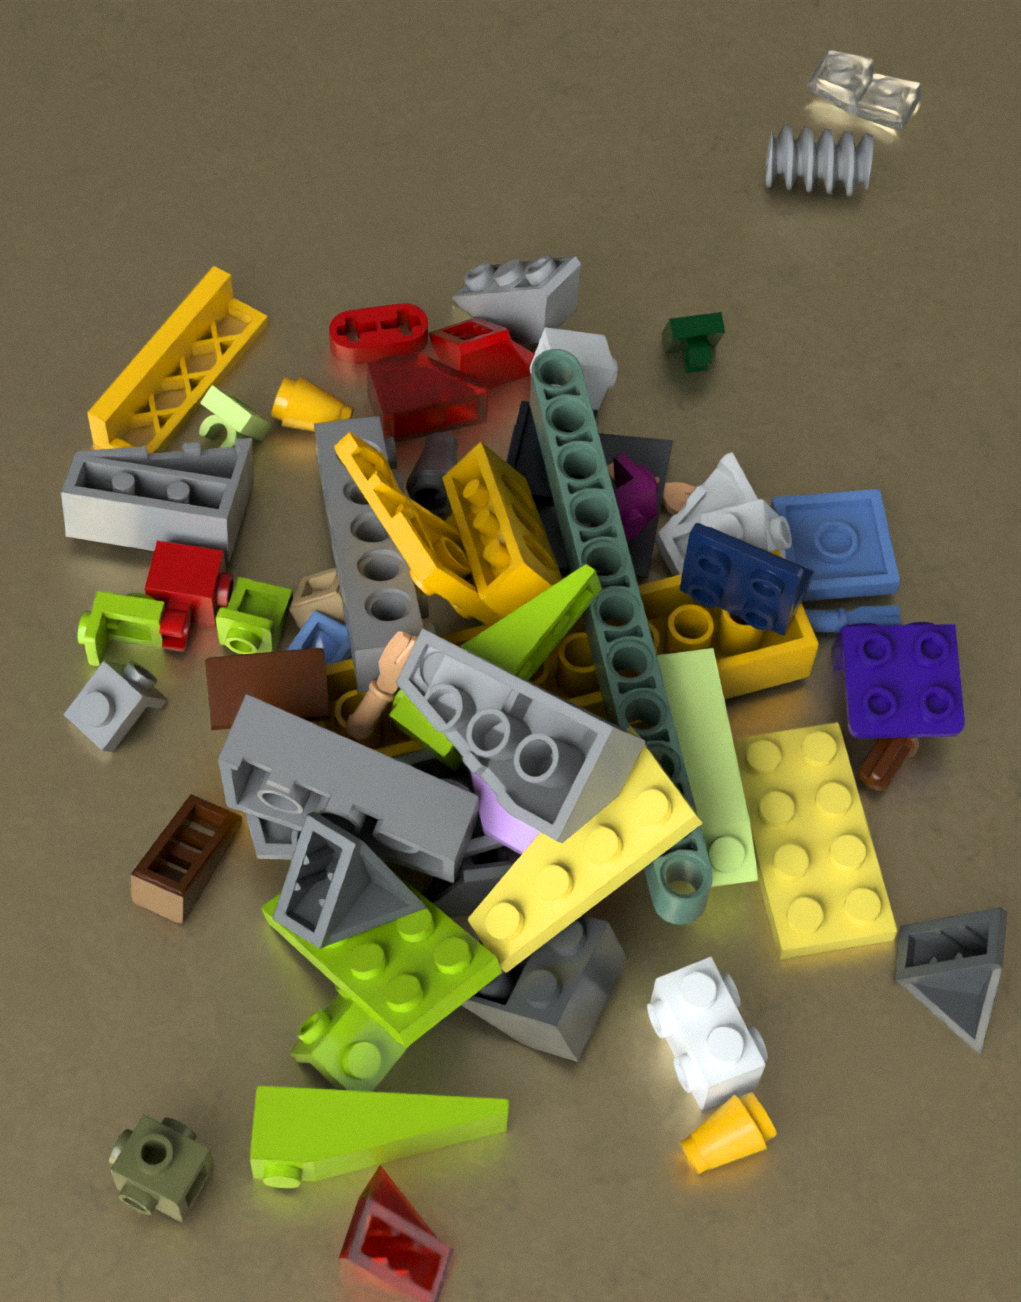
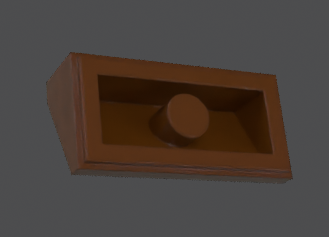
M322 648L210 657L205 660L211 730L231 729L246 694L309 722L330 720L325 654Z

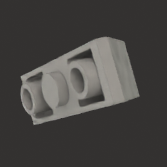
M550 255L522 262L517 258L504 264L491 265L490 262H484L474 267L465 275L464 281L466 284L452 296V299L458 307L474 318L478 317L507 328L511 340L516 343H539L545 327L558 329L577 311L581 263L576 256L552 258Z

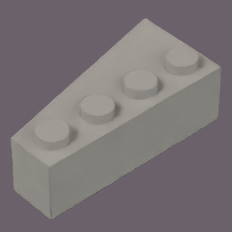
M247 694L218 757L227 807L298 831L302 830L306 815L314 811L362 840L379 858L452 883L456 879L478 821L479 796L471 793L470 789L465 785L451 779H439Z

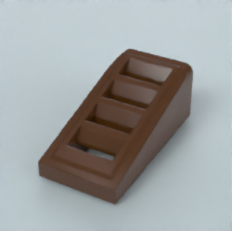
M190 794L131 873V900L133 903L171 921L182 923L196 904L240 828L242 816ZM194 822L214 831L215 834L211 837L189 826ZM182 842L202 852L198 854L180 846L179 843ZM167 863H173L188 871L183 873L168 866Z

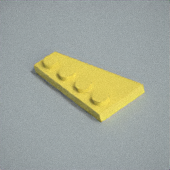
M631 725L626 730L640 737V735L631 727ZM644 743L619 796L564 843L557 842L540 832L467 920L484 947L497 957L500 968L507 973L703 822Z

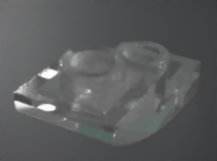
M829 49L808 82L809 90L834 106L867 121L903 131L921 99L920 83L875 74L872 58Z

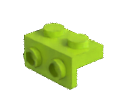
M335 986L338 995L325 1010L319 1009L302 1023L296 1033L300 1040L289 1054L298 1063L312 1064L337 1090L373 1091L407 1048L405 1049L339 987Z

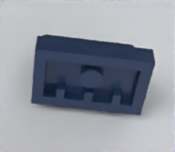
M695 523L689 534L679 591L690 595L694 601L703 606L718 607L737 615L748 625L756 629L771 630L784 636L811 584L814 571L712 527Z

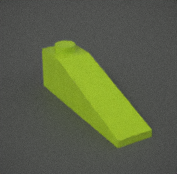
M587 564L583 565L460 647L529 680L601 592L602 587L596 570ZM400 689L394 698L393 707L395 708L389 714L403 733L455 772L463 762L462 759L464 757L443 733L438 732Z
M257 1085L250 1151L253 1178L263 1179V1183L271 1187L296 1188L301 1185V1181H320L507 1131L509 1099Z

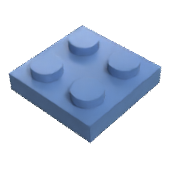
M880 489L772 498L770 507L779 516L785 517L790 528L792 543L789 549H785L786 560L814 571L811 584L802 601L897 594L900 578Z

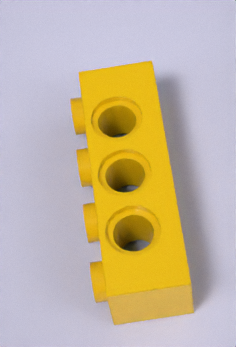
M481 441L442 477L480 600L504 618L562 580V576L526 478Z

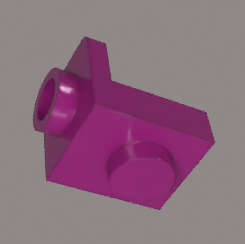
M622 452L613 458L615 485L617 487L614 494L626 540L630 541L643 530L646 523L657 517L656 492L659 490L655 477L645 465L638 464L636 466ZM591 523V527L599 526L598 524Z

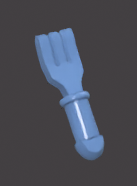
M896 605L860 606L853 611H845L844 608H837L836 610H805L814 632H835L838 635L842 626H850L857 623H874L879 626L902 625L900 607Z

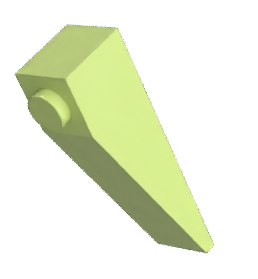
M714 648L656 655L697 814L703 822L700 826L712 868L713 880L711 887L758 881L750 819ZM686 882L687 889H695L690 883Z

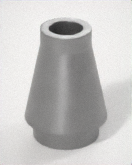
M436 432L427 437L425 448L406 482L409 498L433 514L443 513L451 508L442 477L457 464V440L443 432Z

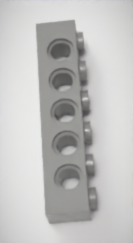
M379 416L314 423L317 464L358 693L368 692L369 683L372 680H378L380 675L378 661L384 648L398 631L418 637L423 628L435 634L433 623H422V619L429 618L427 594L417 585H414V581L409 573L411 568L334 449V446L351 432L384 454L391 470L397 469L393 436L383 437ZM392 472L401 492L404 494L401 472Z

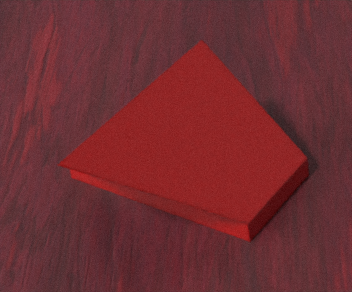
M475 317L428 332L431 343L459 399L531 376L529 368L535 354L511 340L509 331L505 327Z

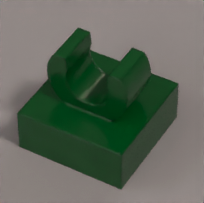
M722 313L671 318L661 333L665 354L682 351L686 374L706 372L708 370L707 365L712 364L711 347H716L725 333Z

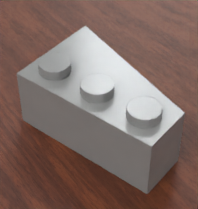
M252 438L235 439V447L201 449L200 442L182 443L183 451L149 454L147 453V446L76 451L61 490L66 537L150 551L155 550L157 540L224 550L225 563H229L254 483Z

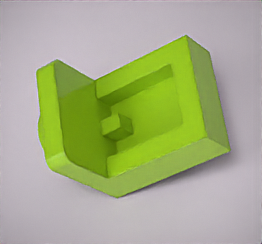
M238 576L227 608H219L216 616L219 644L225 645L233 652L241 655L275 652L293 601L292 589Z
M97 591L92 611H83L78 627V643L85 645L89 665L100 666L103 662L109 640L162 649L164 635L159 634V628L163 612L166 609L165 603L142 593L121 595Z

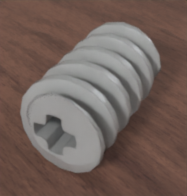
M789 124L783 125L777 138H774L771 128L765 169L766 187L772 188L778 175L783 174L786 190H792L800 176L804 178L806 192H812L819 179H824L826 193L832 195L839 181H844L847 197L853 196L859 183L864 184L865 191H867L873 157V135L865 133L858 146L855 147L853 134L850 131H844L836 145L831 129H824L818 141L815 142L811 127L804 126L797 140L794 139L792 126Z

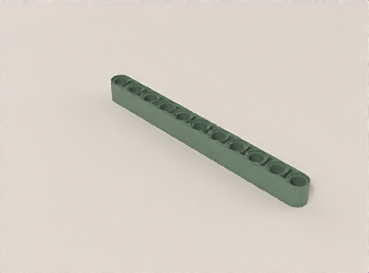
M550 349L539 354L532 364L530 407L571 573L587 564L596 571L604 570L613 574L610 576L597 575L602 590L582 614L607 721L625 730L629 728V723L635 720L648 722L654 727L648 730L633 729L642 739L646 740L645 744L697 814L582 367L572 353L562 349ZM560 430H571L574 432H563ZM571 476H583L586 479H575ZM588 522L598 524L599 526L587 527L582 524ZM609 619H617L624 622L626 625L612 626L607 624L605 621ZM630 669L637 672L640 676L627 678L619 675L616 671ZM698 826L644 868L652 904L657 914L665 921L675 925L689 924L696 921L703 914L713 880L712 868L701 826ZM673 881H685L690 883L696 889V892L679 894L674 892L668 884Z

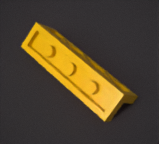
M213 266L87 412L94 444L103 449L134 447L122 440L131 429L154 426L155 436L147 445V453L164 452L202 406L200 402L212 385L219 386L269 326L267 315L233 297L231 274ZM228 314L248 324L241 334L218 337L217 327ZM215 352L217 362L210 370L188 374L186 363L192 356ZM185 389L186 399L179 407L156 410L155 400L162 392Z

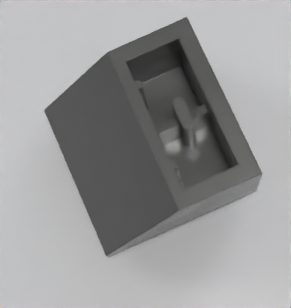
M582 915L506 973L502 970L499 976L464 1002L462 1006L524 1046L578 1062L628 958L608 921Z

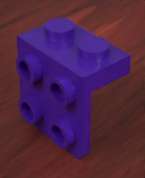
M913 622L906 625L879 626L874 623H857L841 627L831 648L833 670L844 671L848 730L853 737L858 739L955 737L961 733L965 726L955 624L935 625L930 622Z

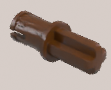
M878 738L857 771V776L862 780V785L868 789L873 788L880 792L886 790L907 756H913L918 751V738Z

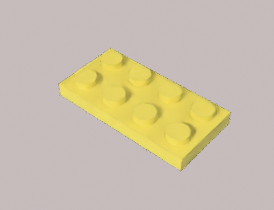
M839 722L734 738L733 743L750 819L758 880L779 960L894 941L898 930Z

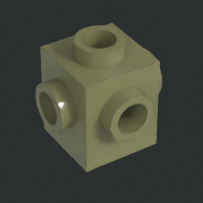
M143 1114L134 1131L126 1129L119 1136L109 1157V1163L113 1165L110 1170L116 1188L120 1190L118 1194L119 1199L143 1214L151 1215L154 1209L183 1223L214 1170L210 1148L195 1141L197 1135L179 1121L165 1117L160 1123Z

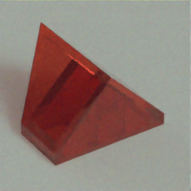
M379 1165L359 1196L338 1258L341 1284L400 1302H438L455 1249L438 1240L381 1165Z

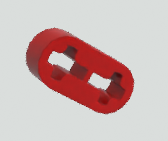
M408 303L348 310L335 316L329 325L330 350L339 361L347 364L410 357L424 350L428 343V318L421 308ZM408 325V329L412 334L402 335L398 326ZM356 332L360 341L350 342L346 334Z

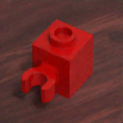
M157 540L145 585V594L165 603L166 609L163 612L159 628V634L164 635L162 649L185 652L189 638L190 623L216 627V616L220 606H228L234 589V574L226 573L224 550Z

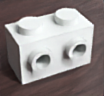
M712 957L656 978L651 1001L647 1004L648 1015L655 1032L660 1038H666L675 1057L673 1064L677 1077L687 1093L692 1092L701 1112L725 1103L734 1094L740 1097L756 1090L766 1065L764 1061L768 1059L767 1050L760 1033L754 1026L746 1027L737 1009L741 1003L735 983L728 973L720 975Z

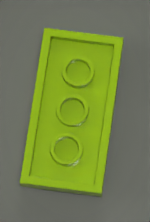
M392 869L391 871L427 908L330 944L322 949H319L272 919L281 892L261 906L268 924L405 1049L502 973L498 959L493 953Z

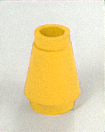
M285 376L277 393L271 417L281 420L282 427L315 432L314 423L351 419L355 408L346 405L345 402L299 376L298 380Z
M750 1092L740 1099L734 1094L692 1131L687 1138L679 1143L696 1173L700 1175L708 1169H714L767 1149L765 1142L777 1136V1133L761 1103Z

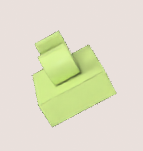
M213 385L200 402L213 412L214 415L207 417L202 422L199 434L213 440L221 428L226 427L227 438L220 448L235 447V439H245V435L262 441L273 425L271 421L236 395Z

